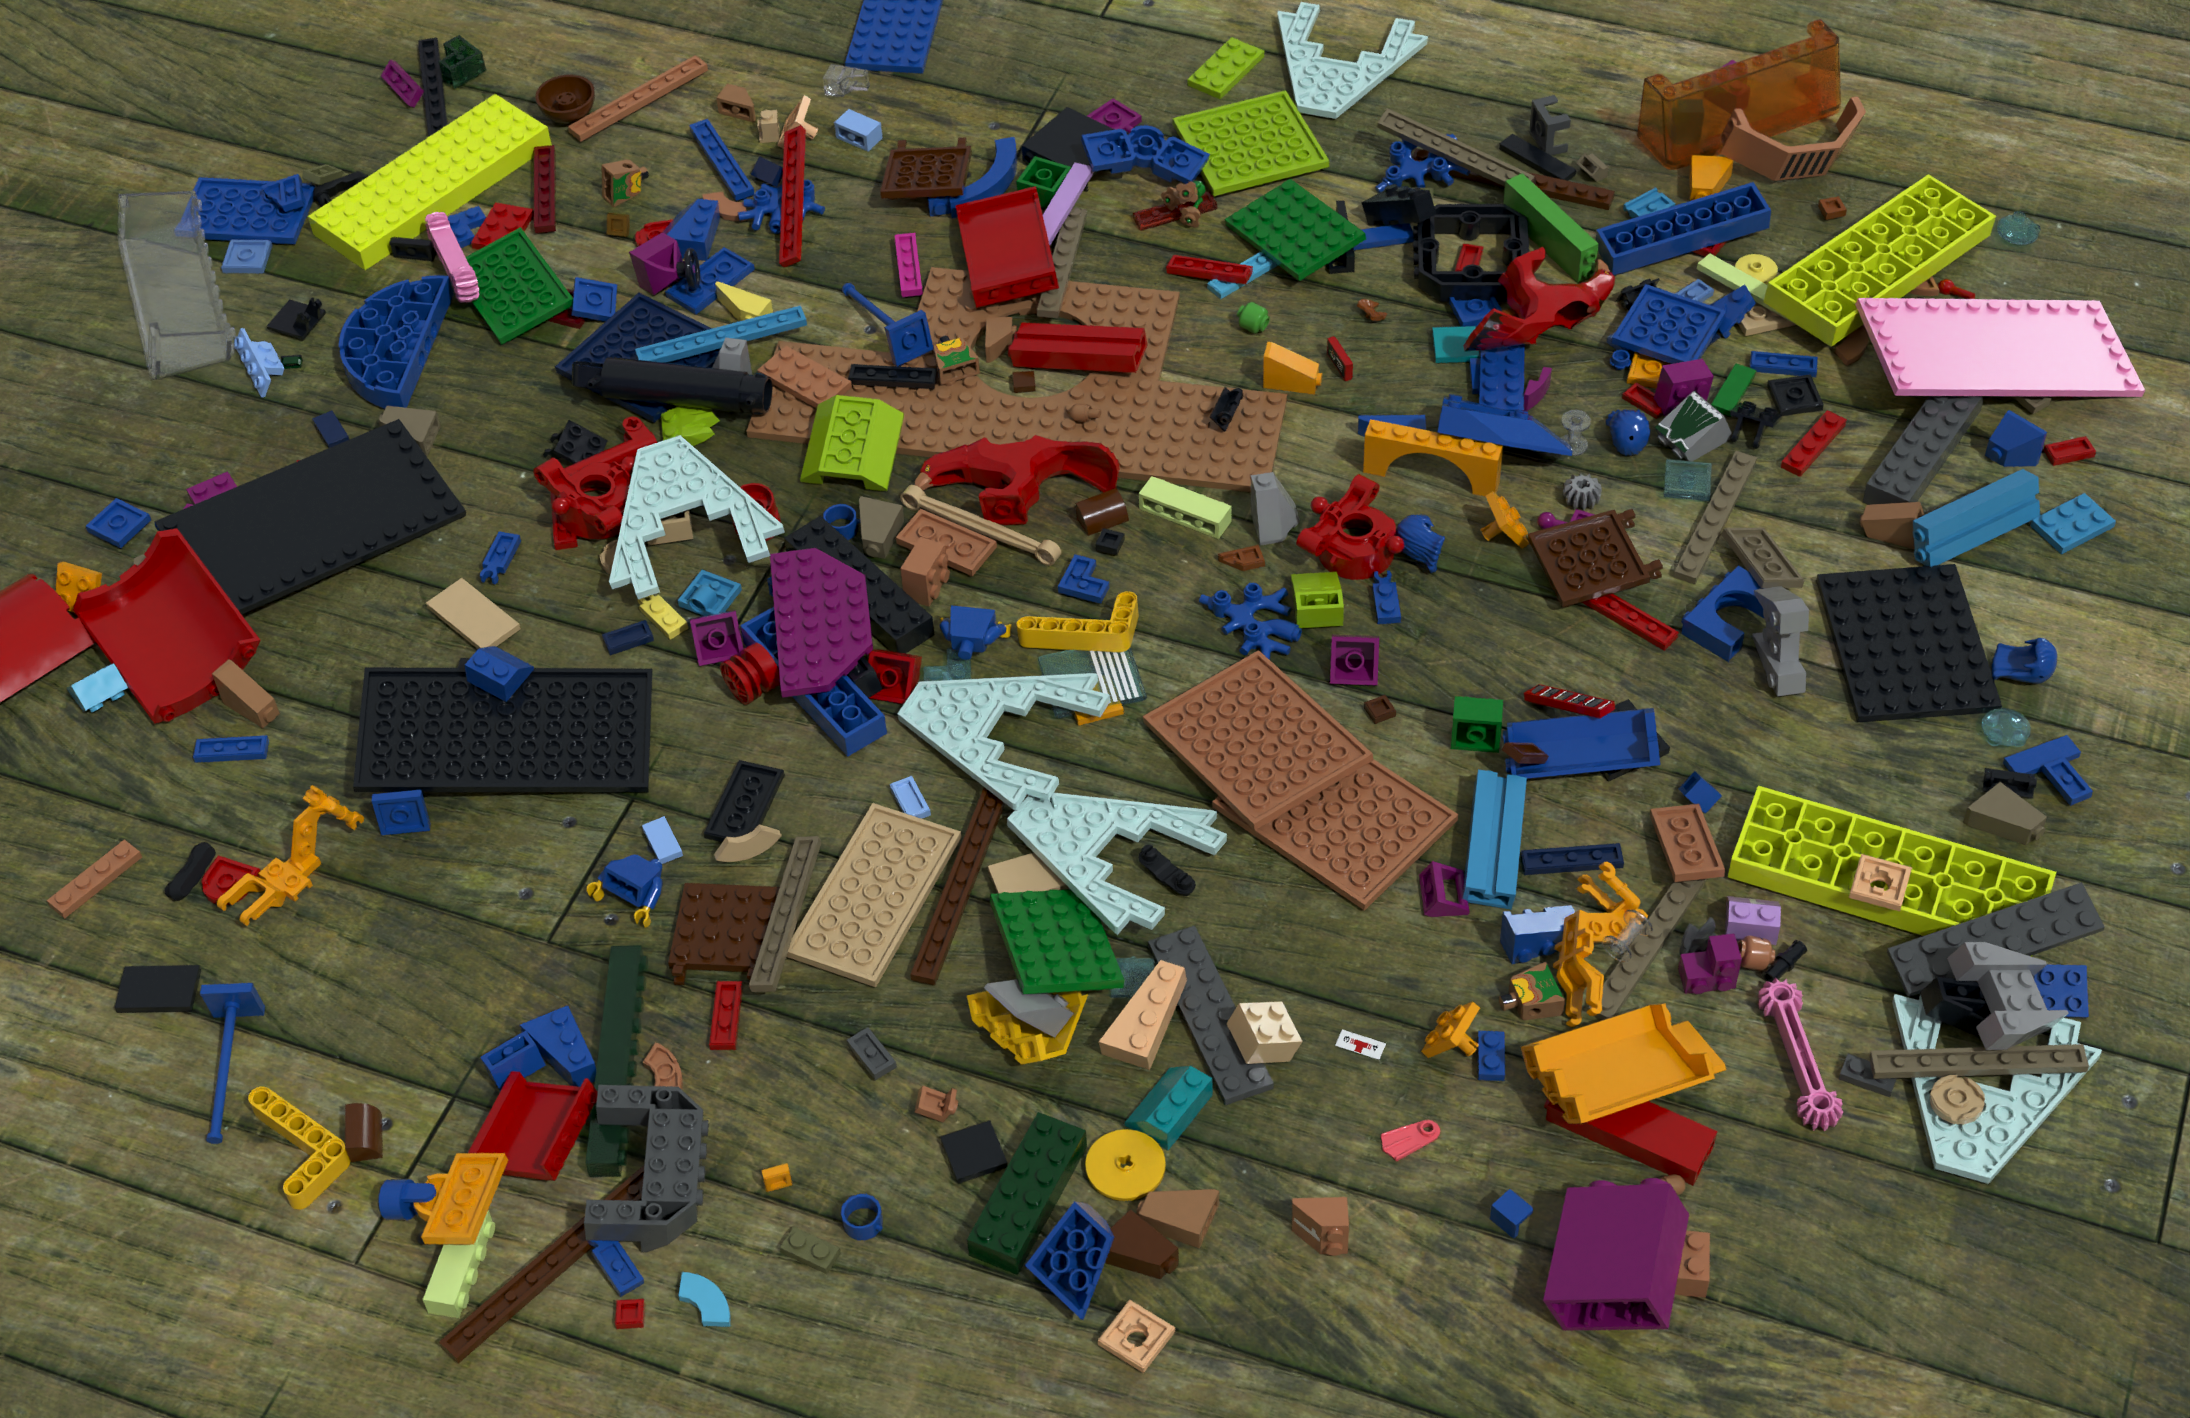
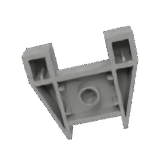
M1782 586L1754 590L1756 598L1764 609L1763 615L1766 621V628H1763L1761 633L1752 634V638L1766 672L1768 685L1770 688H1773L1777 696L1805 693L1806 671L1799 661L1800 632L1808 631L1809 609L1802 598Z
M1965 942L1947 958L1956 981L1978 982L1991 1012L1985 1020L1976 1026L1986 1050H2007L2051 1029L2069 1014L2067 1010H2047L2033 976L2047 965L2046 961L1987 942Z

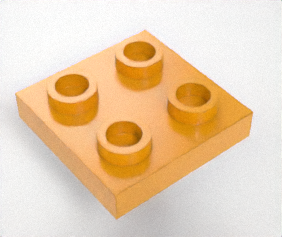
M1493 491L1487 494L1485 497L1496 520L1481 528L1486 540L1490 541L1503 531L1520 548L1523 549L1529 545L1526 537L1528 531L1519 522L1518 519L1521 516L1514 506L1510 508L1503 496L1499 497Z
M64 561L58 563L55 591L69 605L70 609L68 611L74 612L73 608L78 593L101 586L102 573Z
M1472 1001L1463 1006L1460 1004L1452 1011H1444L1436 1021L1438 1023L1436 1028L1425 1038L1426 1044L1421 1052L1430 1058L1454 1047H1459L1466 1056H1471L1477 1050L1476 1048H1478L1479 1044L1470 1038L1466 1031L1480 1007Z

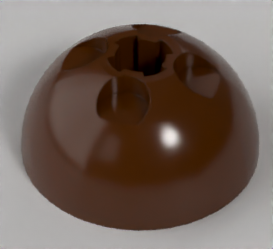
M561 75L541 84L536 91L535 99L539 109L547 118L557 123L570 124L584 118L590 112L595 100V89L593 84L582 76Z

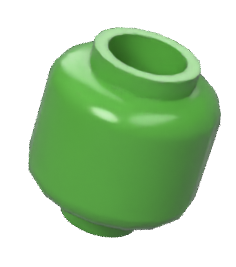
M1249 302L1246 306L1242 305L1237 312L1239 326L1254 334L1260 331L1263 332L1270 321L1268 310L1254 302Z

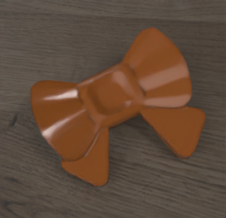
M1368 299L1358 301L1357 307L1363 309L1367 313L1366 317L1372 321L1384 320L1387 315L1385 312H1376L1374 308L1378 307L1379 303L1369 301Z

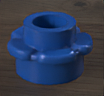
M1616 350L1613 352L1612 358H1610V364L1618 370H1623L1631 365L1630 354L1625 350Z

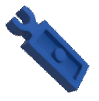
M498 532L482 563L483 570L480 572L482 582H485L486 578L491 577L492 584H496L499 581L498 573L505 574L521 543L520 535Z
M1390 570L1387 571L1385 578L1379 577L1378 571L1374 572L1372 591L1377 624L1401 623L1396 582H1391L1392 574Z
M587 1240L591 1246L597 1247L592 1250V1255L620 1297L644 1284L643 1277L619 1241Z

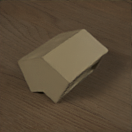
M1584 153L1576 162L1597 182L1608 175V166L1593 153L1588 156Z

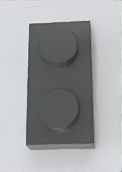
M868 1027L846 1040L847 1046L874 1080L897 1068L896 1061Z
M1847 1054L1839 1075V1080L1889 1098L1897 1078L1874 1079L1870 1061L1851 1054Z

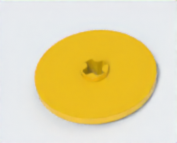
M1116 1130L1103 1135L1091 1146L1086 1157V1174L1089 1182L1100 1194L1114 1200L1132 1201L1147 1196L1149 1192H1153L1159 1186L1165 1174V1156L1160 1145L1149 1135L1136 1130ZM1127 1162H1130V1166L1121 1167V1164L1125 1165Z

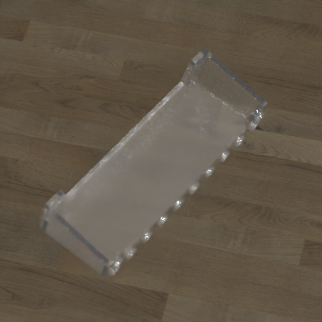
M195 191L118 194V246L150 380H160L230 360L231 355L235 354L232 340H235V329L230 327V323H227L226 314L222 313L223 301L218 299L219 286L214 284L216 283V275L214 270L211 271L212 259L211 256H207L208 244L204 242V229H200L201 217L198 215V212H202L201 199H197Z

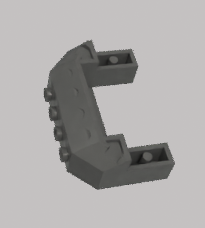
M598 1085L596 1104L598 1124L648 1126L641 1201L586 1200L584 1219L586 1240L641 1241V1251L650 1252L670 1244L697 1222L698 1206H703V1189H700V1182L705 1181V1166H702V1159H706L707 1143H703L704 1136H708L709 1121L704 1120L703 1109L679 1087Z

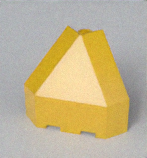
M988 991L967 995L972 1021L977 1026H983L991 1033L990 1037L1003 1049L1008 1048L1015 1054V1059L1022 1065L1066 1054L1088 994L1082 995L1081 991L1052 993L1054 996L1058 994L1068 1002L1066 1007L1074 1013L1055 1038L1015 1017Z

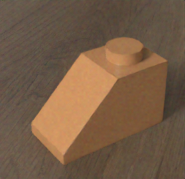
M727 83L716 98L719 114L755 122L754 104L746 89Z
M986 317V363H991L1008 351L1009 345H1012L1015 332L1017 331V325H1013L1012 317Z

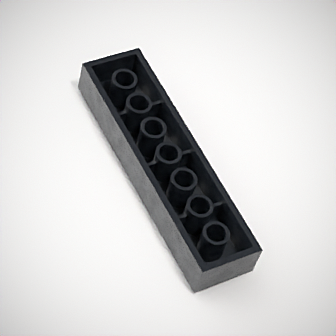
M817 517L784 538L786 552L817 548L865 575L871 632L889 651L906 654L935 635L933 617L823 517Z

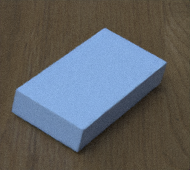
M912 776L890 784V790L902 813L921 819L931 815L930 809Z
M665 816L642 825L643 832L661 864L683 856L682 850Z

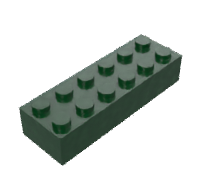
M1040 1112L1037 1113L967 1238L970 1257L1013 1274H1019L1087 1148L1086 1130Z

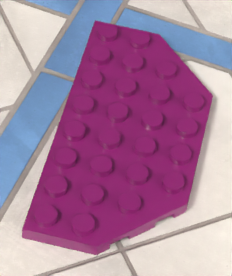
M817 548L770 554L782 698L830 691L836 686V681L842 675L846 676L858 665L857 661L864 654L868 655L873 650L865 575Z

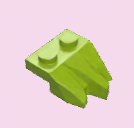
M678 406L661 414L663 441L681 435L692 446H695L715 435L710 427L720 420L711 410Z

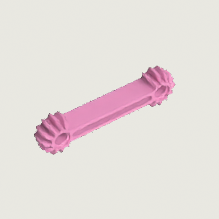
M444 212L428 214L425 218L426 232L450 278L456 298L460 303L477 300L480 295L477 276L473 268L469 266L450 227L448 216Z
M1775 977L1772 983L1766 981L1763 988L1759 991L1758 1006L1759 1009L1764 1010V1017L1771 1015L1775 1018L1802 1093V1096L1797 1101L1798 1117L1803 1118V1125L1811 1124L1813 1131L1817 1127H1821L1825 1132L1828 1126L1835 1127L1838 1120L1842 1117V1099L1836 1098V1091H1826L1797 1013L1801 1010L1803 1004L1802 991L1797 990L1796 983L1789 985L1787 978L1783 982H1779Z

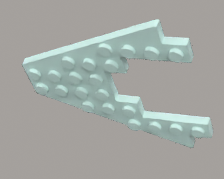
M1301 2L1296 14L1283 11L1277 12L1295 105L1300 113L1338 118L1428 43V36L1412 34L1415 28V21L1396 18L1381 54L1361 51L1357 63L1321 57L1323 44L1307 41L1320 12V5Z
M681 435L639 448L636 453L609 579L612 589L633 583L638 599L660 592L644 542L666 535L661 522L662 518L701 505L705 506L709 521L731 514L748 563L770 556L765 539L785 533L783 525Z
M1096 673L923 681L917 684L898 712V719L1005 804L1017 811L1026 795L1049 801L1059 785V780L1056 776L997 761L1005 750L1004 743L988 739L987 737L1003 712L1007 711L1026 716L1035 701H1040L1101 717L1110 703V695L1093 690L1098 682V675Z
M1053 793L1049 801L1029 795L1021 803L1017 811L1015 810L1007 818V826L1117 935L1129 921L1152 930L1165 915V907L1105 882L1107 877L1113 872V864L1096 856L1116 834L1139 842L1151 828L1214 856L1227 841L1226 833L1210 827L1217 819V811L1062 793Z
M1894 994L1892 1004L1904 1050L1935 1049L1941 1021L1926 1015L1921 994L1919 1000ZM2067 1018L2060 1020L2051 1028L2048 1045L2079 1044L2077 1040L2081 1022ZM2084 1045L2089 1071L2100 1058L2102 1050ZM2087 1072L2041 1074V1077L2030 1074H2013L2009 1091L1977 1083L1985 1096L1984 1108L1980 1117L1974 1122L1964 1125L1944 1121L1935 1114L1930 1105V1093L1933 1085L1941 1077L1911 1078L1934 1169L1989 1184Z

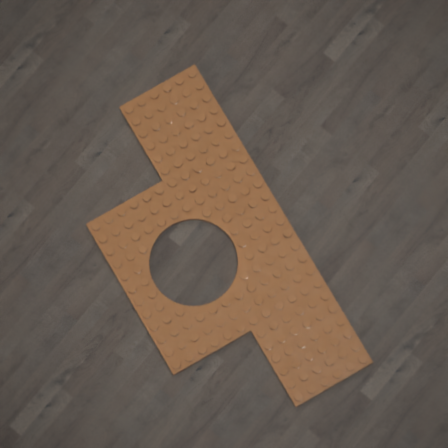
M931 267L917 312L922 310L926 313L933 347L938 344V340L941 337L948 336L951 340L963 338L973 350L974 345L983 335V330L986 328V317H1006L1019 313L1020 316L1037 314L1042 292L976 308L969 271ZM1075 281L1068 282L1059 317L1071 321L1075 319L1081 324L1088 326L1144 328L1148 345L1136 373L1091 371L1082 382L1073 388L1055 395L1037 398L1004 394L986 385L977 375L942 385L937 375L935 389L852 385V388L843 395L880 399L904 413L896 454L932 457L935 454L946 452L962 445H970L984 437L990 443L1000 445L1023 442L1038 435L1054 441L1101 443L1103 446L1108 447L1114 453L1116 459H1118L1120 466L1118 478L1148 481L1153 476L1172 484L1251 492V475L1273 472L1287 404V394L1242 389L1243 399L1240 400L1233 419L1224 432L1210 418L1224 387L1160 381L1180 299V292ZM778 341L774 353L776 355L781 349L788 346L846 379L849 377L851 364L895 366L890 352ZM934 350L914 358L899 367L936 368ZM772 384L773 391L769 411L760 415H756L753 412L746 431L747 437L809 444L817 409ZM1075 404H1088L1092 409H1100L1101 415L1100 418H1091L1087 422L1075 421L1070 416V408Z

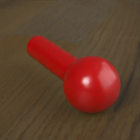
M1949 279L1941 280L1938 284L1941 294H1952L1963 299H1975V293L1956 287Z

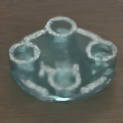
M2020 211L2003 217L1997 224L1999 235L2006 241L2017 245L2033 243L2038 239L2041 230L2038 224L2028 219L2025 213Z
M2006 708L1994 709L1988 712L1982 719L1981 727L1987 736V742L1992 746L2022 747L2030 736L2031 726L2029 721L2015 710Z

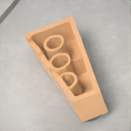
M1162 960L1159 961L1100 1039L1099 1045L1102 1055L1148 1070L1151 1069L1187 982L1184 967Z

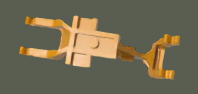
M311 785V789L307 790L303 797V800L309 803V807L293 821L291 857L285 863L275 858L258 873L259 877L249 873L244 875L225 894L219 897L217 907L226 911L227 903L234 905L247 892H262L266 890L261 897L240 915V922L248 926L250 918L257 920L268 908L272 906L281 907L286 896L296 902L299 899L297 895L305 887L310 889L313 886L311 880L307 877L321 865L320 858L315 855L319 817L327 813L329 815L332 814L336 816V819L343 820L348 827L355 830L357 821L360 823L364 822L363 815L356 811L351 812L346 806L340 805L339 800L332 796L327 797V794L323 793L322 790Z
M1603 862L1599 865V868L1604 872L1600 873L1598 878L1605 881L1623 900L1618 903L1613 902L1607 896L1608 894L1604 893L1593 882L1590 876L1585 874L1578 877L1577 880L1582 885L1577 887V891L1582 894L1588 893L1597 901L1596 904L1598 906L1601 905L1608 913H1587L1578 910L1564 919L1563 940L1556 944L1554 949L1560 952L1559 960L1553 963V968L1558 970V982L1567 994L1565 1013L1568 1017L1572 1018L1566 1021L1569 1027H1575L1582 1021V1000L1586 987V1004L1592 1007L1586 1013L1589 1016H1596L1602 1011L1604 975L1584 960L1585 957L1592 954L1594 943L1626 942L1629 937V925L1634 930H1637L1643 926L1641 922L1648 918V915L1638 908L1641 902L1639 897L1627 887L1625 882H1622L1615 876V868L1609 862Z

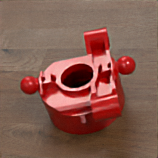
M627 456L622 460L621 464L615 461L610 464L593 462L570 474H567L556 458H551L533 469L538 483L558 497L552 502L551 507L553 512L558 514L561 524L569 532L587 539H605L620 533L632 477L630 473L633 472L635 457ZM599 490L606 491L607 493L601 496H589L583 492Z
M1357 474L1353 478L1348 491L1339 502L1334 501L1329 504L1321 496L1312 499L1310 504L1312 511L1316 514H1321L1319 522L1315 526L1301 531L1297 538L1296 546L1316 557L1318 556L1322 565L1329 572H1337L1339 577L1345 579L1363 580L1374 577L1375 571H1378V575L1384 572L1391 565L1394 554L1400 553L1403 550L1404 541L1401 537L1395 536L1396 526L1392 518L1384 514L1383 511L1368 506L1376 498L1380 485L1361 474ZM1362 528L1371 532L1358 537L1348 535L1343 530Z

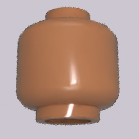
M1745 936L1743 940L1738 941L1737 944L1742 958L1741 967L1764 971L1769 964L1771 965L1774 962L1775 950L1772 949L1768 939Z

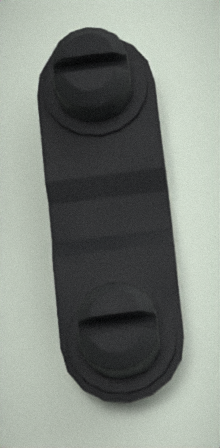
M357 171L314 188L313 199L318 201L320 206H324L325 203L327 204L332 201L330 197L337 195L338 192L343 190L347 191L368 176L361 171Z
M201 842L193 847L188 862L179 870L172 882H169L165 887L164 891L167 897L180 901L198 884L216 854L215 849L210 844Z
M1152 845L1142 847L1138 856L1139 862L1157 880L1171 887L1181 896H1188L1194 891L1196 884L1188 873L1174 866L1169 859L1158 852L1156 848H1153Z

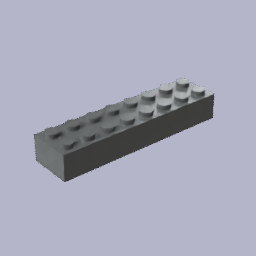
M1929 396L1867 482L1862 503L1873 505L1917 502L1980 413L1984 396Z

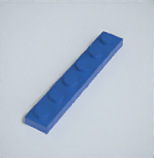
M705 119L689 125L690 132L734 199L738 201L754 195L753 186L710 121Z

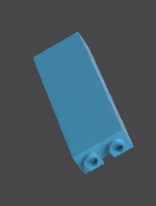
M2021 469L1913 520L1915 560L1925 566L1939 565L2040 516L2039 500L2035 499V494L2039 493V477Z
M1478 769L1473 792L1462 899L1467 900L1469 903L1512 910L1516 896L1527 777L1507 774V777L1503 778L1497 777V772Z

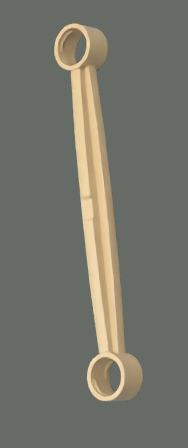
M909 485L900 496L901 502L910 510L916 511L921 507L968 529L1033 553L1044 565L1052 566L1061 555L1060 547L1051 540H1043L1040 543L995 522L980 518L978 515L927 497L924 491L916 485Z

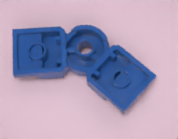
M1147 125L1134 127L1128 135L1125 130L1116 129L1085 134L1081 137V142L1093 172L1110 169L1111 174L1131 171L1136 165L1138 167L1151 168L1154 175L1170 183L1173 179H1176L1186 184L1196 179L1210 157V154L1176 137H1169L1165 141L1164 134L1159 129Z

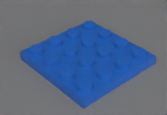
M1645 284L1613 335L1611 344L1670 364L1701 359L1725 319L1726 310Z

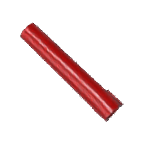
M627 417L622 423L625 430L623 443L567 466L564 469L567 474H570L593 462L610 464L615 461L621 464L625 457L632 456L636 458L637 449L655 444L657 440L638 417Z

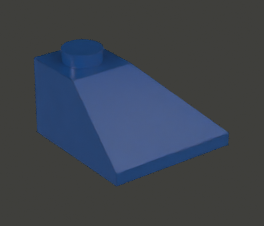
M2008 410L1990 437L1985 456L2003 467L2037 466L2047 432Z

